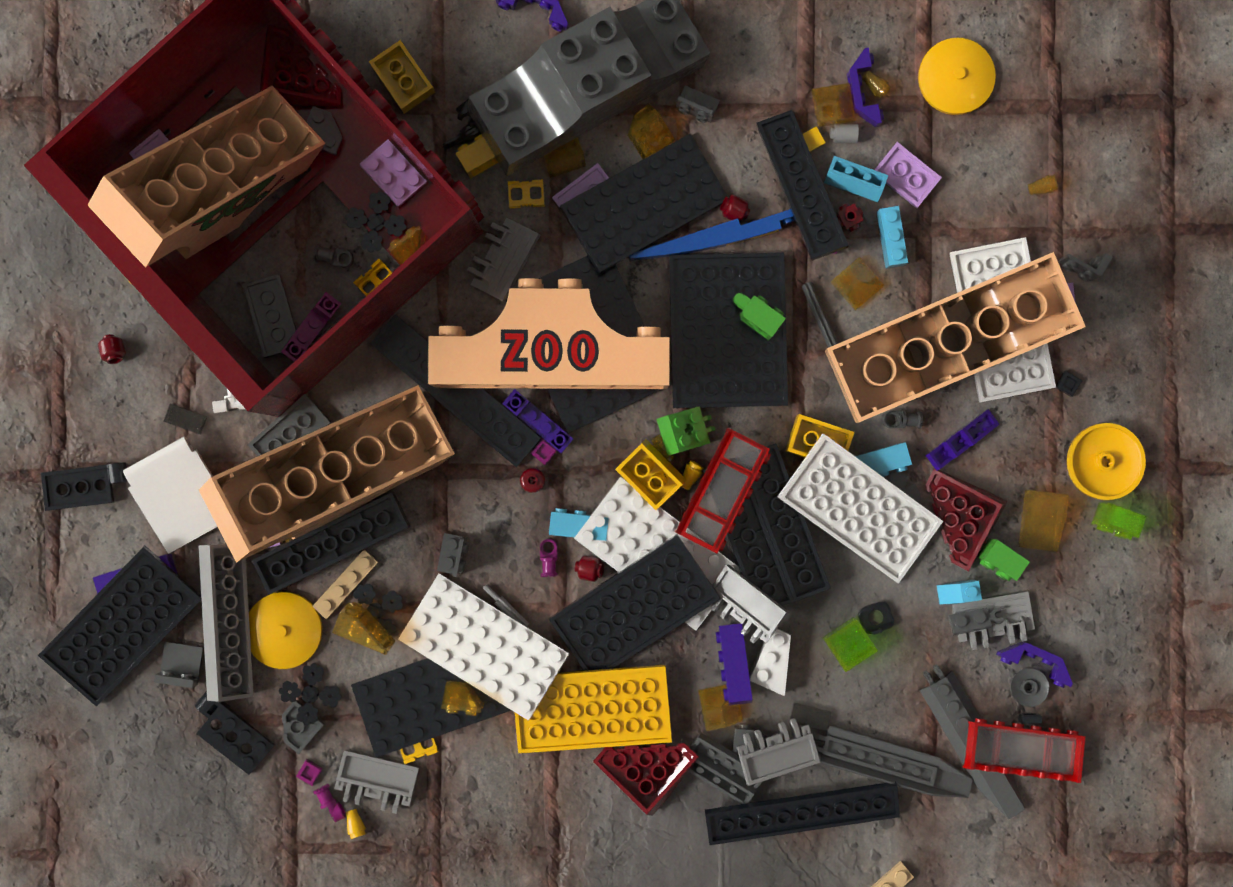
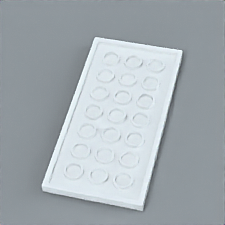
M1026 237L949 253L957 293L1031 262ZM1047 343L974 374L979 403L1056 388Z
M825 434L820 436L777 496L898 584L943 522Z
M620 477L574 539L616 571L620 572L675 536L677 533L674 531L680 522L661 507L655 510L627 481ZM604 517L609 518L606 541L594 540L592 534L594 528L602 527L605 524ZM686 529V533L704 541L690 529ZM678 534L712 585L726 565H730L740 573L739 567L719 551L716 554ZM714 603L685 623L694 630H697L711 612Z
M441 574L437 575L398 639L528 721L570 654Z

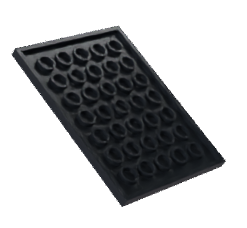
M784 252L669 255L673 408H695L699 406L700 408L788 406L786 319L773 337L767 340L741 321L740 314L743 310L737 307L733 301L734 296L738 293L746 295L750 299L754 295L756 297L760 295L768 301V306L772 309L774 307L778 308L784 313L783 317L786 318Z
M587 255L538 278L542 279L544 289H558V279H581L582 289L590 290L591 303L599 318L608 327L623 336L637 337V327H645L616 264L598 273ZM548 389V392L569 434L662 389Z

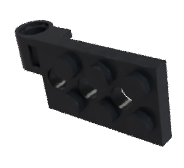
M126 462L41 473L45 511L114 503L112 484L128 482L123 473V470L127 468ZM101 479L106 483V487L103 490L97 488V482ZM80 482H84L87 486L86 491L83 493L78 490ZM62 484H65L68 488L65 495L59 493V487Z
M207 691L196 702V709L208 718L196 734L250 775L275 744L232 711L230 706L224 701H207ZM214 719L220 720L222 727L218 729L213 728L211 721ZM229 731H233L237 734V739L231 741L227 738L226 734ZM244 743H249L252 746V751L244 752L241 746Z

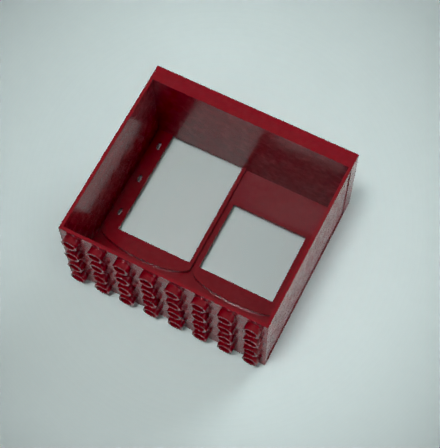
M205 0L24 164L26 169L248 412L276 417L282 415L304 394H307L483 234L479 222L484 218V215L481 213V209L474 200L475 197L460 180L455 182L451 178L446 165L432 150L427 152L417 133L404 119L401 121L397 119V115L391 109L392 107L376 89L373 91L370 89L369 84L364 80V76L348 58L345 61L343 60V56L336 49V45L320 28L316 30L315 25L309 20V16L295 0ZM267 25L287 28L291 33L290 38L296 45L300 43L310 53L308 58L314 65L319 63L328 73L326 78L332 84L337 83L341 87L340 106H315L331 112L343 137L337 155L334 156L320 151L310 165L312 170L232 243L226 236H223L187 259L175 249L145 267L88 206L104 175L134 160L129 153L158 129L164 135L170 130L171 132L166 136L170 141L185 133L234 87H237L247 99L259 93ZM214 90L215 92L208 99H206L205 97L209 96ZM291 105L307 122L312 106ZM389 140L427 181L425 186L399 208L390 201L388 210H383L380 213L384 218V222L390 220L391 215L396 217L403 216L405 219L406 229L402 230L403 233L399 237H396L394 234L389 235L387 233L388 229L385 226L376 231L378 236L383 238L381 244L400 266L308 348L301 357L286 368L277 378H274L199 294L322 182L330 188L348 209L352 207L358 210L362 209L367 220L370 215L377 214L373 208L369 207V202H371L369 196L372 193L377 194L382 190L359 164L385 141ZM367 223L363 224L369 232L372 231Z

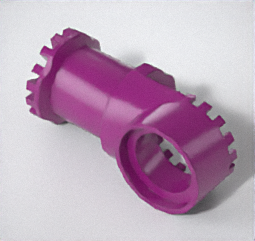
M551 538L544 539L540 544V560L542 561L543 571L541 577L558 576L556 572V560H558L557 543ZM544 543H553L554 550L549 553L545 552L543 549Z
M326 784L322 788L314 790L313 793L317 795L321 803L320 808L328 807L332 815L331 817H334L332 819L334 822L346 818L345 811L340 802H337L332 797L329 790L330 786Z

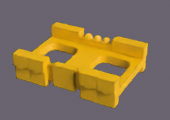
M543 179L532 180V182L508 181L510 209L521 208V206L528 207V205L530 207L532 205L533 207H545ZM540 187L542 197L540 199H531L530 188ZM521 188L522 199L512 200L511 189Z
M380 259L371 265L372 269L368 270L365 276L361 275L353 282L365 296L369 295L393 273ZM385 268L389 274L383 280H380L377 274ZM371 281L375 287L369 293H366L363 287Z
M431 738L433 746L426 749L422 747L421 742L414 744L415 752L410 755H405L403 748L400 749L404 764L413 762L416 758L425 756V754L429 756L437 753L438 748L434 738Z

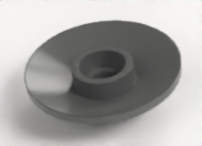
M1026 668L1014 675L1011 680L1010 691L1016 702L1026 707H1034L1041 704L1047 698L1049 683L1046 676L1039 670ZM1027 683L1031 684V688L1029 690L1025 689V685Z

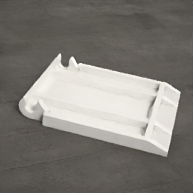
M185 436L123 470L127 481L131 485L128 487V490L168 554L218 527L199 492V489L213 475L197 449L193 451L192 446L188 445Z

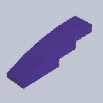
M987 409L925 456L936 471H938L969 447L976 444L996 428L999 423L990 410Z

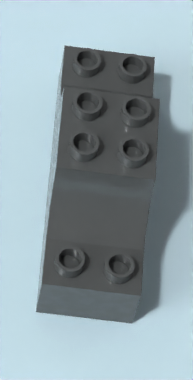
M645 0L636 6L622 11H613L611 7H608L545 41L534 55L516 70L469 96L467 111L507 177L703 68L710 55V51L679 0Z

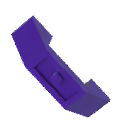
M496 0L498 6L504 10H515L518 0ZM523 0L527 3L535 2L540 4L541 8L548 11L552 9L549 17V25H552L551 28L560 32L568 30V22L558 0Z
M868 47L862 51L848 71L847 80L853 112L872 126L879 127L884 120L883 110L879 109V104L863 107L865 95L860 90L862 78L861 74L858 73L869 71L874 64L873 54L869 52Z
M514 389L502 403L560 453L573 440L570 435L517 390Z
M1024 641L1001 649L996 653V655L1001 657L1000 661L1009 665L1012 662L1018 664L1023 652L1034 659L1036 656L1043 658L1041 662L1053 666L1049 678L1054 680L1053 684L1062 688L1065 685L1069 687L1073 685L1063 658Z

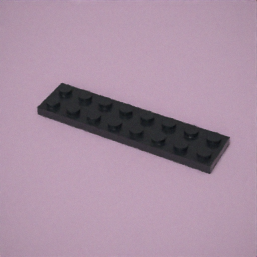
M793 110L757 122V129L811 260L813 261L848 248V242Z

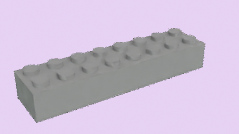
M226 543L199 545L207 701L221 702L253 697L246 558L236 563Z

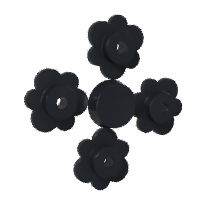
M379 191L377 194L372 193L369 196L371 201L369 202V207L373 208L377 214L370 215L368 220L364 215V211L362 209L358 210L355 207L350 208L349 214L345 215L349 228L356 227L360 229L363 224L367 223L368 227L372 230L369 234L365 233L363 235L364 240L361 242V246L370 253L374 252V250L379 251L382 249L381 242L383 238L378 236L376 231L382 229L383 226L388 229L387 233L389 235L394 234L396 237L401 236L402 230L406 229L403 216L396 217L391 215L390 220L384 222V218L380 213L383 210H388V204L391 199L389 196L384 195L382 191Z
M371 584L358 585V589L354 591L353 596L358 599L359 604L365 603L369 606L367 607V614L361 613L359 610L348 614V627L353 628L357 633L361 632L363 628L368 626L367 620L369 616L373 620L378 619L377 625L374 627L377 637L379 639H384L385 637L390 639L397 628L392 624L391 619L385 620L381 617L384 610L389 609L391 613L400 610L403 607L401 602L402 596L397 595L394 590H391L387 595H383L382 605L372 603L373 598L376 596L373 586Z
M312 663L311 666L306 665L303 667L304 674L302 679L307 681L310 686H306L302 692L296 682L291 683L290 681H285L282 684V688L279 689L283 702H295L296 698L300 697V695L307 702L304 707L300 706L298 708L299 713L296 715L297 721L303 722L304 725L317 722L318 716L316 714L318 709L313 708L311 703L315 702L318 697L320 700H323L322 704L324 706L329 705L330 707H336L338 701L341 700L337 686L331 688L326 686L324 691L320 693L313 686L316 682L322 681L324 669L317 667L315 663Z

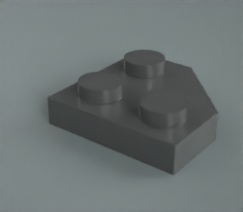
M312 106L307 123L325 142L321 151L336 156L343 140L331 112Z
M296 700L282 714L284 742L297 754H300L324 726V723L319 718L317 722L310 723L309 725H304L303 722L297 721L298 708L303 705Z

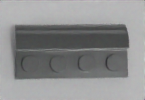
M700 733L690 745V748L699 758L688 772L739 803H748L762 782L750 786L747 785L739 755Z

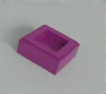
M542 438L531 454L546 465L557 450Z
M306 759L296 777L313 786L323 768Z

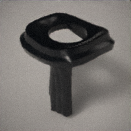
M886 602L867 605L858 612L861 626L867 634L875 635L882 633L894 625L891 610ZM873 610H879L883 614V620L878 625H873L869 621L868 616Z

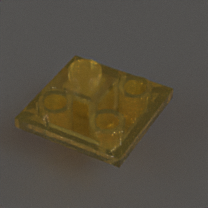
M849 83L811 90L818 127L856 121Z
M650 104L634 115L627 136L642 160L675 141L660 113Z
M420 226L411 227L405 232L406 235L403 238H396L389 244L391 246L388 248L389 252L400 265L424 245L425 233Z
M860 257L831 281V284L855 311L885 286Z
M446 682L441 709H446L447 713L465 711L466 715L472 716L481 713L484 703L468 683Z
M726 685L698 690L706 731L725 728L743 721L740 704L729 706L728 701H724L723 689H726Z

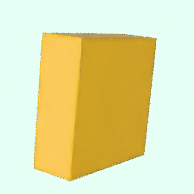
M817 126L803 133L810 152L826 143Z

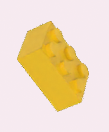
M401 40L369 61L371 67L404 114L435 93L433 86Z
M482 135L477 136L472 144L462 145L458 148V152H456L460 163L470 179L498 163Z
M798 414L785 451L805 458L822 434H825L849 451L854 432Z
M647 439L615 469L655 510L686 481L685 477Z

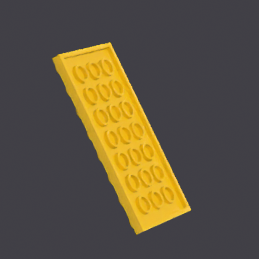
M666 665L558 673L529 721L515 713L518 753L672 742Z

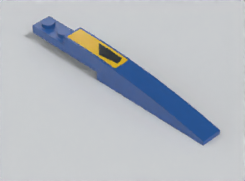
M791 209L741 226L737 218L638 251L629 256V260L683 255L752 240L780 231L782 229L780 223L783 222V225L794 222V217Z

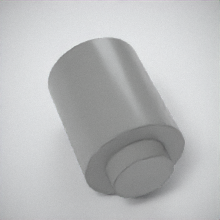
M834 124V127L830 128V139H833L834 143L858 142V124Z

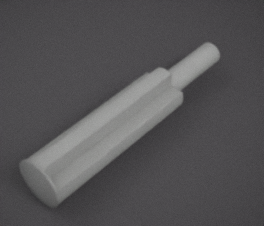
M488 585L483 587L496 601L494 604L504 614L526 627L529 625L503 596L499 597Z

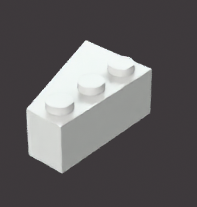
M777 628L767 643L763 642L749 673L750 681L785 696L791 639L789 633Z

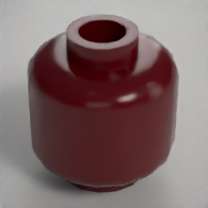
M734 194L729 197L726 196L720 207L723 217L729 220L738 218L740 222L742 219H746L750 213L748 201Z
M113 334L105 335L98 343L100 357L108 364H117L126 355L124 343L120 337Z
M529 468L522 473L520 484L525 491L536 493L544 487L545 476L539 469Z
M584 555L579 561H576L575 572H577L581 580L596 582L603 576L604 563L598 557Z

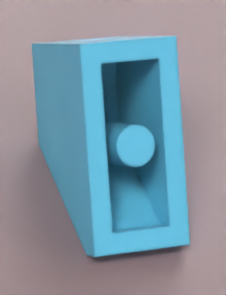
M978 580L936 585L939 604L966 603L982 600Z

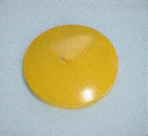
M950 38L934 45L924 56L918 72V83L925 100L936 110L949 115H963L978 109L991 95L996 79L994 63L988 52L978 43L965 38Z
M1101 423L1087 427L1074 438L1067 453V469L1072 482L1082 493L1095 499L1114 500L1124 497L1137 487L1144 475L1146 458L1143 446L1134 433L1121 425Z
M292 592L273 593L259 600L249 612L251 653L261 663L276 669H290L309 660L318 649L322 639V621L318 611L314 609L313 604L305 597Z

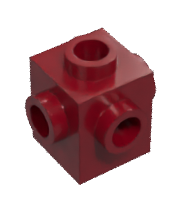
M846 203L838 208L839 212L836 213L843 232L847 230L852 232L860 228L859 224L863 221L862 217H864V214L859 206L856 207L855 203L849 206ZM851 213L853 219H849L847 214Z

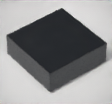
M1064 371L1056 384V388L1073 397L1082 380L1068 371Z
M1019 713L1018 721L1022 724L1042 723V716L1037 713Z

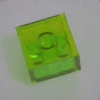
M1099 502L1091 524L1096 525V529L1112 534L1115 532L1114 536L1118 538L1132 540V538L1140 537L1147 516L1112 503Z
M852 617L822 637L845 672L878 651L855 617Z

